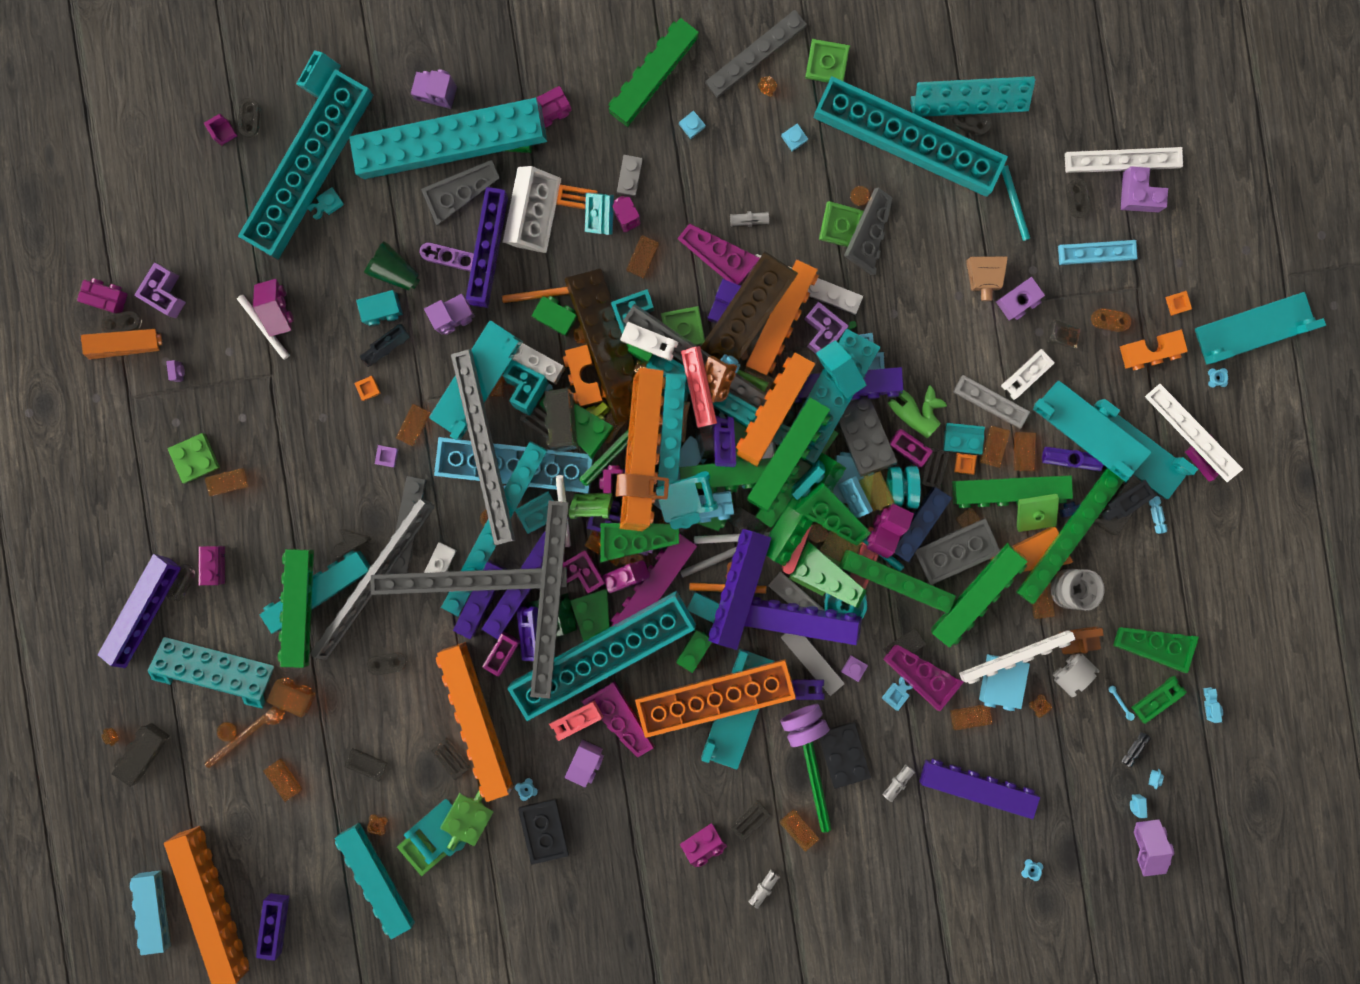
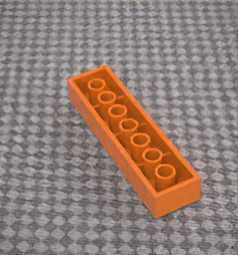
M640 367L633 378L625 474L658 477V474L655 472V465H658L659 453H656L661 441V434H658V428L661 427L663 416L660 415V408H663L664 396H661L666 384V377H663L662 370ZM649 480V495H656V492H653V486L657 483V480ZM623 496L620 529L644 531L649 527L650 523H653L654 512L651 511L652 504L655 503V499Z
M466 642L445 648L437 653L436 662L438 667L442 668L444 674L442 680L445 687L448 686L450 692L448 698L450 704L455 707L456 712L454 716L456 722L461 725L462 731L460 733L462 740L468 746L467 756L470 761H473V773L475 778L479 779L481 785L479 786L480 795L482 798L485 797L486 802L507 796L514 786Z
M783 659L745 669L742 672L738 671L639 697L635 702L644 736L647 738L796 699V694L787 661Z
M198 826L176 834L164 842V846L211 984H236L249 971V962L244 957L242 941L238 939L236 924L230 916V906L225 901L224 888L218 880V870L214 867L211 860L212 853L207 848L205 842L206 835L201 830V827Z

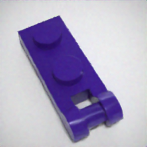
M715 416L717 423L712 424L715 466L735 467L734 418Z
M519 607L517 619L522 661H534L538 608L530 607L528 609L527 607Z
M824 679L792 680L796 699L793 700L825 699L822 687L824 686ZM809 686H815V693H809Z

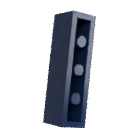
M932 487L915 511L909 530L900 536L894 554L902 560L909 562L952 498L938 488Z

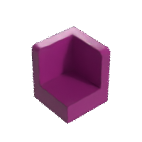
M218 114L204 122L213 140L221 146L237 137L229 120L222 114Z

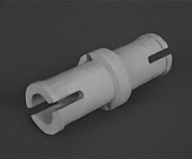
M747 211L746 214H730L731 227L742 225L752 227V225L769 224L768 212L751 213V211Z
M905 764L900 773L893 777L892 783L882 795L890 802H893L898 793L906 788V783L915 774V771Z
M771 869L763 882L758 884V889L749 900V903L752 906L755 905L754 907L759 909L766 896L771 894V889L780 878L779 874L775 873L774 875L775 871Z

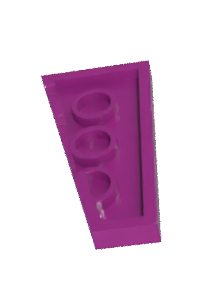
M689 224L678 237L680 242L720 276L737 285H740L760 259V257L693 224Z
M894 645L883 659L937 711L943 709L964 683L899 645Z
M615 681L581 701L586 705L595 700L604 716L601 720L637 758L655 747L649 737L645 738L640 721Z

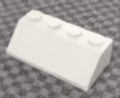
M533 166L518 167L503 243L522 249L542 253L547 252L559 185L561 183L560 177Z

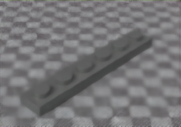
M796 10L792 11L707 79L705 84L718 98L806 28L807 24Z
M410 476L406 477L396 532L402 525V521L412 511L414 504L419 499L423 500L427 480ZM416 534L388 574L409 572Z

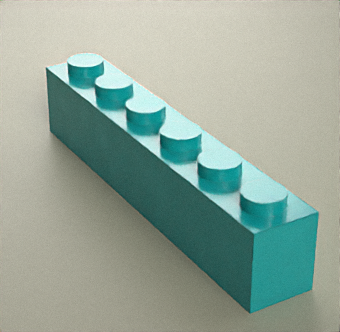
M666 373L658 477L668 478L669 483L678 481L686 375ZM658 480V486L664 485V481Z
M352 550L344 555L345 559L343 561H335L327 566L329 570L322 573L320 571L313 575L312 609L368 573L370 564L361 551L354 552ZM281 601L276 604L272 602L263 608L264 612L259 614L271 634L282 629L279 617L280 612L283 611V603Z
M357 823L335 837V845L345 856V863L348 868H351L354 872V879L364 890L363 895L368 902L370 901L375 917L380 919L384 933L389 935L390 939H393L411 929L415 921L361 824Z

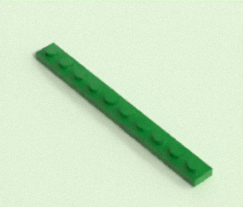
M1108 468L1104 471L1016 593L1031 604L1037 601L1124 480Z

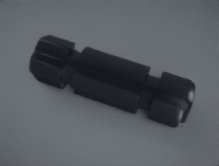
M1144 732L1140 733L1137 737L1138 741L1135 740L1127 752L1128 755H1125L1122 759V763L1130 768L1135 763V758L1138 759L1146 746L1144 745L1148 744L1151 740V737Z

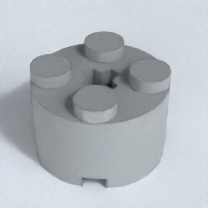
M1082 653L1072 654L1066 660L1068 664L1064 668L1059 667L1053 673L1054 681L1071 697L1077 695L1075 691L1078 689L1082 692L1096 678L1094 673H1099L1100 671Z

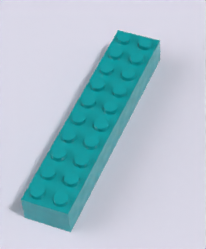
M334 70L238 237L279 260L308 210L307 207L312 203L347 143L349 136H351L374 95L369 88L338 70Z
M832 76L813 117L985 197L993 191L1008 158L1004 154Z
M537 98L349 136L355 174L362 179L547 142L542 107Z
M675 591L555 657L550 699L530 697L533 670L512 681L507 689L528 721L695 630L696 623L680 595Z

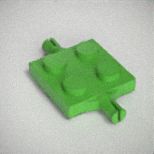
M478 791L475 798L466 797L459 793L440 828L452 836L447 846L448 849L454 851L459 841L475 846L494 811L482 804L483 798L480 795V791Z

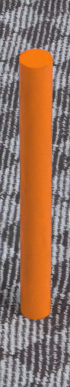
M567 287L502 295L503 303L538 299L543 296L567 295L569 291Z
M690 583L689 589L691 591L722 592L725 584ZM757 585L755 593L766 594L767 587Z

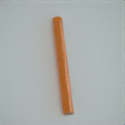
M263 714L204 762L207 768L212 767L266 723L269 718Z

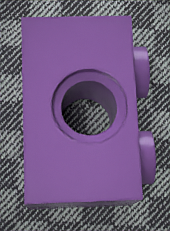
M1030 277L996 301V303L1008 320L1012 318L1018 320L1026 314L1025 309L1028 307L1033 309L1042 303L1040 299L1045 295L1034 279ZM1018 296L1024 297V305L1019 304Z

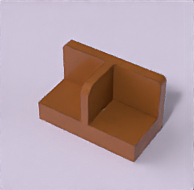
M1095 626L1067 630L1073 632L1075 640L1071 641L1069 646L1061 648L1064 655L1079 652L1085 654L1088 651L1100 650L1099 636H1104L1103 628Z

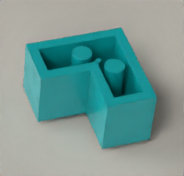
M648 289L611 302L622 334L627 325L623 320L634 304L648 313L654 311Z
M834 340L816 353L821 364L832 376L838 389L846 398L867 386L863 379L866 377L860 367L857 368L856 366L858 363L857 359L852 353H849L844 344L840 345Z
M511 360L502 375L508 384L516 387L509 401L515 409L530 416L549 383L544 375Z

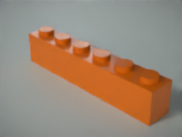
M799 260L795 261L792 268L798 275L770 314L746 366L765 375L768 372H773L777 364L774 362L776 355H781L785 347L782 343L785 337L789 339L793 328L790 326L793 320H798L802 312L799 307L802 302L806 303L810 295L808 289L810 285H815L819 277L816 274L818 269Z
M794 353L792 358L788 357L783 365L785 368L783 374L778 373L774 380L776 386L773 390L769 389L764 398L767 400L765 405H760L755 413L757 419L755 422L751 421L745 431L748 433L746 438H741L736 446L739 449L737 452L738 457L756 467L759 465L813 371L814 362L797 353Z

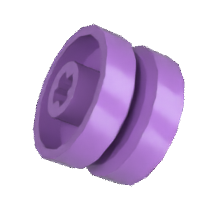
M818 704L802 707L780 720L784 731H791L787 736L791 747L805 745L829 732L830 729L826 720L819 719L823 713Z

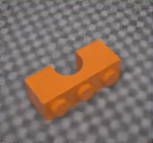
M1182 329L1157 336L1158 348L1155 352L1147 348L1145 340L1120 346L1125 369L1130 367L1133 370L1145 368L1144 364L1151 362V365L1163 363V358L1169 357L1170 361L1182 358L1181 354L1188 352Z
M588 345L565 350L566 356H563L565 366L570 368L571 374L568 375L570 385L575 387L576 393H573L575 404H579L580 407H586L603 402L598 382L588 384L581 379L583 369L593 365Z

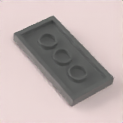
M862 396L858 400H851L838 425L859 476L862 477L896 465L897 460L871 399H868V396Z
M983 518L918 547L915 554L929 584L932 585L995 557L1000 552V549L987 520Z

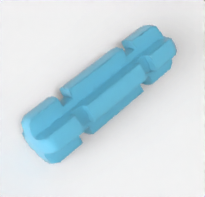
M1156 496L1149 501V505L1152 506L1150 510L1153 522L1156 523L1155 531L1160 534L1167 532L1168 529L1167 525L1164 524L1165 517L1163 508L1160 506V497Z

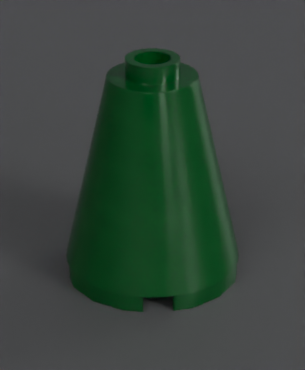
M385 241L378 247L364 271L367 276L408 291L411 288L415 289L420 282V279H418L419 274Z

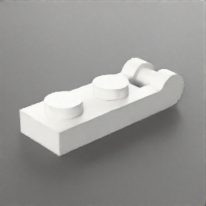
M627 322L620 339L622 342L672 361L674 356L672 355L673 350L677 348L679 343L630 322ZM662 343L667 345L665 351L660 350Z
M1040 349L1007 379L1001 387L1004 390L1007 389L1012 399L1015 400L1046 372L1054 362ZM1015 381L1021 385L1018 389L1013 385Z

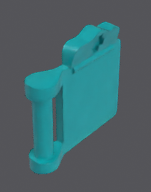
M700 472L693 477L669 483L668 499H658L666 523H670L672 529H687L691 525L699 523V513L718 509V504L714 501L709 483V472ZM699 482L702 484L707 502L702 506L695 483ZM664 485L656 487L657 496H664Z
M444 799L404 834L406 839L409 838L423 854L427 864L435 860L443 851L448 856L453 855L456 851L462 850L466 843L459 841L454 851L447 848L452 836L440 828L452 807V804L447 799ZM420 829L437 850L431 853L415 832Z

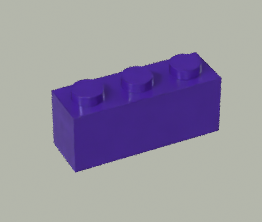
M270 893L263 900L256 958L275 961L282 953L289 903L288 895Z

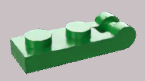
M1176 676L1168 678L1165 683L1131 707L1142 723L1146 724L1187 693L1184 687L1178 684L1179 680ZM1171 688L1174 690L1172 694L1168 691Z

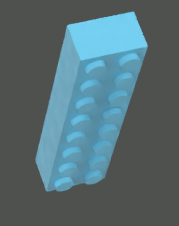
M439 437L434 476L480 481L471 441ZM493 443L502 484H507L526 447ZM547 450L528 487L557 490L556 476L563 475L565 491L590 493L591 483L586 486L579 479L593 465L594 457L591 459L587 454Z

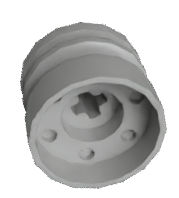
M1063 569L1054 576L1050 586L1054 602L1065 609L1092 610L1101 603L1105 593L1101 577L1096 572L1087 569Z

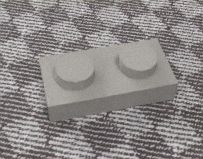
M629 155L623 156L617 194L636 197L643 158Z

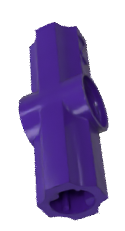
M1044 447L1042 452V463L1094 471H1101L1104 466L1088 452ZM1071 454H1074L1076 456V462L1074 464H1072L1069 460Z

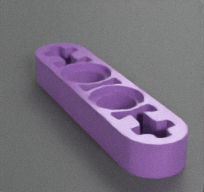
M425 243L420 247L419 253L421 257L428 262L471 272L473 253L433 243ZM431 248L433 252L438 253V260H436L437 256L434 254H429V257H427L424 251ZM445 252H451L453 255L452 259L448 262L442 259ZM465 256L471 258V263L468 266L461 265V259Z

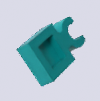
M331 187L317 197L318 204H310L307 209L310 212L317 209V213L313 215V218L317 220L322 217L324 211L330 215L345 204L335 189Z

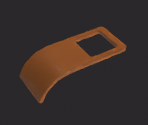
M638 474L617 475V497L635 496L662 500L668 499V478ZM650 479L665 482L664 496L648 494Z

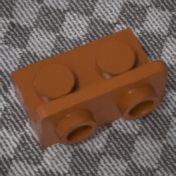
M708 356L705 371L712 402L724 401L729 394L731 382L735 378L737 366L735 364L728 365L714 356Z

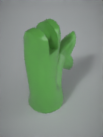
M930 385L925 395L922 415L913 397L905 390L898 396L906 403L903 407L895 400L890 399L888 405L896 415L925 438H928L941 424L935 417L933 409L947 407L943 400L935 397V391Z

